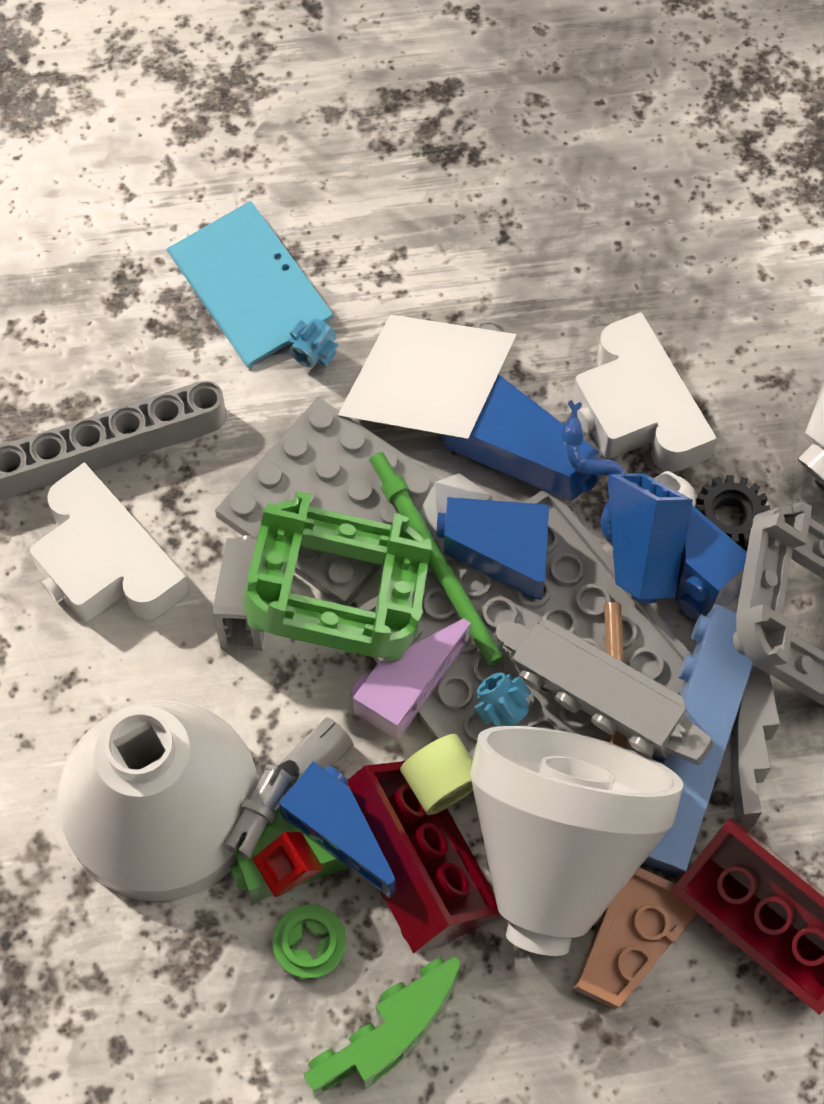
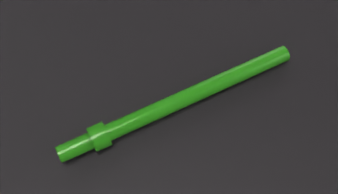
M383 452L374 454L369 461L382 482L381 490L390 504H395L401 515L410 518L408 526L418 532L424 540L431 539L432 552L428 563L460 618L471 622L470 635L488 666L497 665L504 657L410 499L409 494L411 491L404 478L396 475Z

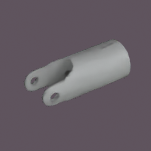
M326 717L276 766L277 776L272 785L275 783L281 769L299 779L313 761L324 769L327 766L332 767L354 746L352 739L339 724Z

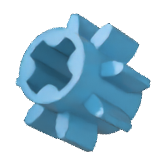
M320 319L311 320L308 325L300 320L289 333L291 338L288 342L292 345L289 349L290 354L304 367L313 368L318 362L326 367L337 354L335 349L338 347V344L334 342L337 338L336 333L331 326Z
M496 673L486 678L479 685L477 698L480 703L474 708L486 724L492 722L495 727L499 724L501 726H514L527 715L529 702L526 697L531 692L520 676L513 679L511 674L506 676L504 673Z

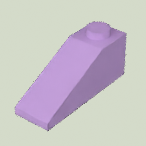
M463 618L413 644L404 651L403 656L399 660L389 661L385 659L375 666L370 675L363 673L351 691L354 714L398 741L468 643L471 622Z

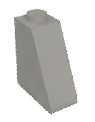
M247 535L241 536L238 539L227 538L212 612L220 648L263 650L265 631L260 632L249 627L247 624V614L243 607V595L248 570L250 569L257 541L255 536Z

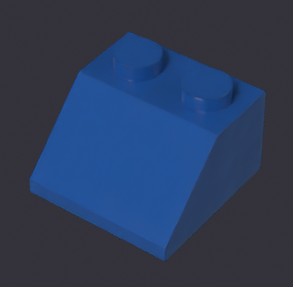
M693 505L691 507L674 599L678 601V605L684 614L692 619H698L700 615L706 616L716 605L726 608L740 594L747 552Z

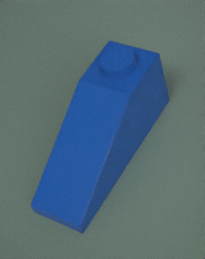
M313 761L278 803L281 818L390 898L396 891L395 877L350 787L347 786L348 780L335 768L327 766L324 769Z

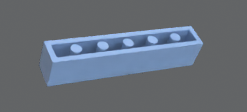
M716 605L706 616H699L691 639L697 641L693 656L686 655L678 675L679 679L684 680L680 695L684 698L690 721L712 738L713 746L699 766L673 755H670L667 760L655 753L651 757V759L675 772L683 781V789L674 825L643 864L674 877L687 870L753 665L747 655H741L736 651L733 644V635L737 630V612Z

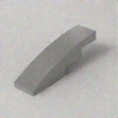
M754 664L752 665L731 736V788L735 819L743 827L755 826L762 814L756 783L764 782L771 769L766 740L773 738L780 725L770 674L759 669Z

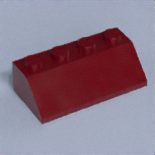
M405 761L364 765L348 779L349 783L347 786L350 787L395 877L396 891L389 898L381 891L380 893L387 902L401 929V934L409 944L413 954L444 946L501 916L497 908L495 894L448 808L436 814L427 815L400 771Z
M728 819L673 887L671 892L820 1015L824 1010V891L735 819Z

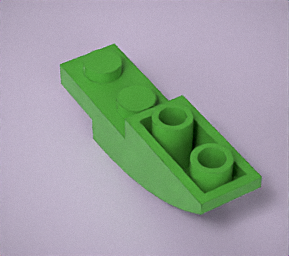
M454 956L446 962L442 957L437 958L424 966L419 971L421 977L405 987L404 983L400 982L384 991L379 996L381 1003L376 1005V1016L382 1025L375 1028L373 1023H370L353 1033L349 1037L351 1044L336 1054L332 1049H328L313 1058L308 1063L310 1070L303 1075L314 1098L316 1099L355 1073L364 1088L367 1089L405 1059L431 1029L449 1000L460 974L461 963L458 958Z

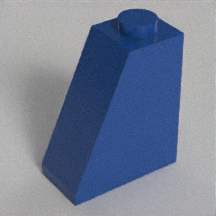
M644 473L609 474L608 492L615 584L630 593L633 600L641 603L652 604L659 598H675L693 499Z
M447 497L446 513L438 512L436 538H444L443 554L533 599L542 600L546 572L549 505Z

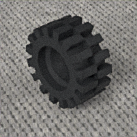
M727 475L724 483H722L720 476L713 478L712 484L710 485L707 482L702 487L701 493H698L695 508L742 549L745 548L747 551L755 515L770 510V505H766L768 498L765 493L757 495L760 487L756 483L748 488L746 486L747 478L741 477L739 483H734V475ZM720 505L735 506L745 514L746 521L741 526H727L716 518L715 509Z

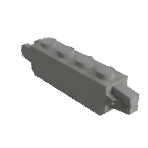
M510 619L508 621L504 620V622L497 625L496 639L501 643L503 651L507 655L510 654L520 672L519 676L526 685L536 691H541L544 687L556 694L554 699L567 710L577 713L581 709L593 716L591 718L592 723L604 732L614 735L618 731L630 738L628 743L639 753L649 758L655 753L665 760L670 755H673L699 766L713 746L712 738L690 721L684 698L681 695L550 620L537 622L532 630L519 623L516 624L515 621Z

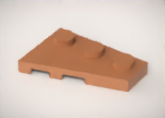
M639 867L603 912L573 990L614 1010L623 1004L655 966L654 964L676 941L684 931V928L697 914V912L671 892L676 884Z

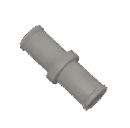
M266 765L265 771L250 799L245 798L240 808L243 812L228 840L223 845L227 850L235 854L242 839L245 838L239 848V856L245 859L251 858L252 852L266 825L273 824L277 816L274 810L287 785L292 780V776L281 769L275 783L272 785L277 776V767L274 765Z

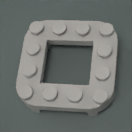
M798 502L756 514L753 519L736 613L737 630L733 635V644L739 654L747 655L749 660L759 669L824 705V652L793 634L794 622L782 616L791 559L824 579V526L810 518L811 505Z

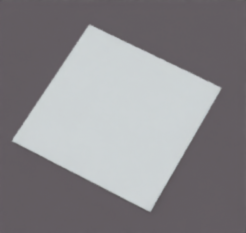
M390 315L338 416L468 439L517 334Z

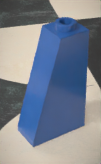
M499 374L469 438L441 434L442 444L448 450L571 502L583 492L592 490L599 479L602 478V475L583 474L572 468L568 461L566 445L563 441V424ZM583 440L579 446L582 457L585 459H600L599 451Z

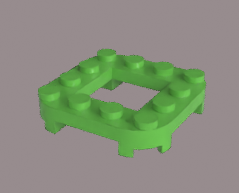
M295 492L294 500L283 501L275 505L269 502L263 511L243 595V607L247 614V624L249 627L256 631H266L273 635L361 655L382 657L389 661L399 660L403 656L404 651L413 643L423 613L421 609L428 562L432 552L431 539L424 540L418 532L408 526L410 518L398 513L394 514L392 525L311 507L309 506L311 493ZM300 546L383 565L375 612L290 593Z

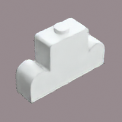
M642 312L606 326L601 333L597 354L598 367L576 376L572 399L575 405L578 402L582 403V407L577 411L578 419L583 430L586 433L590 432L603 456L610 459L652 443V460L657 467L664 471H680L710 459L717 438Z
M85 462L50 488L47 495L48 504L58 527L30 547V553L38 571L45 578L41 581L43 587L55 602L62 598L80 621L88 622L125 595L132 613L138 618L150 620L163 615L190 595L186 576Z

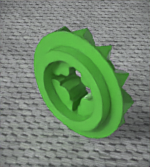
M317 905L296 907L287 912L276 925L272 943L274 955L285 972H289L302 980L306 978L322 979L325 974L338 967L346 951L345 929L339 918L324 907ZM305 925L308 932H311L314 938H324L322 942L317 944V959L314 960L306 948L299 950L296 948L298 944L303 942L302 934L304 932L302 926Z

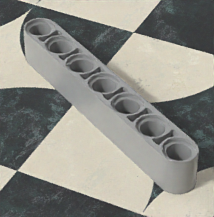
M201 381L0 445V501L55 484L84 462L92 471L214 432L225 424L227 418L223 391L214 382ZM204 405H214L208 409L201 408ZM167 417H175V419L171 421H162ZM127 430H136L131 434H123ZM89 442H97L93 446L85 447ZM53 454H57V455H58L57 457H55V458H53V459H49V460H46V459H45L46 457H48V456H50V455H53ZM18 467L17 470L6 473L8 469Z

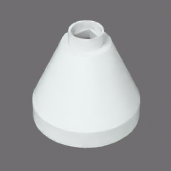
M154 700L136 703L124 707L99 721L74 747L65 764L59 783L58 812L61 827L70 848L83 868L96 881L108 889L123 896L145 901H167L184 898L212 886L231 871V866L238 863L236 853L230 852L223 845L228 840L243 812L240 808L245 798L250 799L258 784L257 772L252 756L240 735L231 725L213 712L191 703L175 700Z
M499 726L480 732L472 761L470 777L499 913L509 921L506 932L507 939L515 946L536 954L547 956L567 954L572 938L583 936L590 930L674 825L683 789L681 778L665 765L645 755L579 734L528 726Z

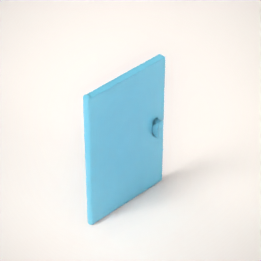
M252 201L245 203L167 248L168 254L247 368H251L256 363L289 345L288 341L291 338L289 333L300 320L308 325L314 319L328 322L334 318L331 310Z

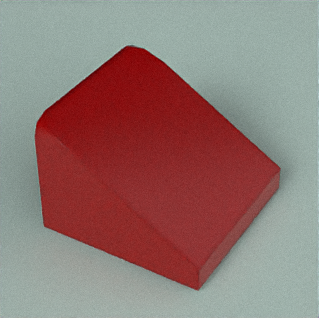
M301 832L282 833L252 858L274 897L281 896L315 876L323 869L320 861Z

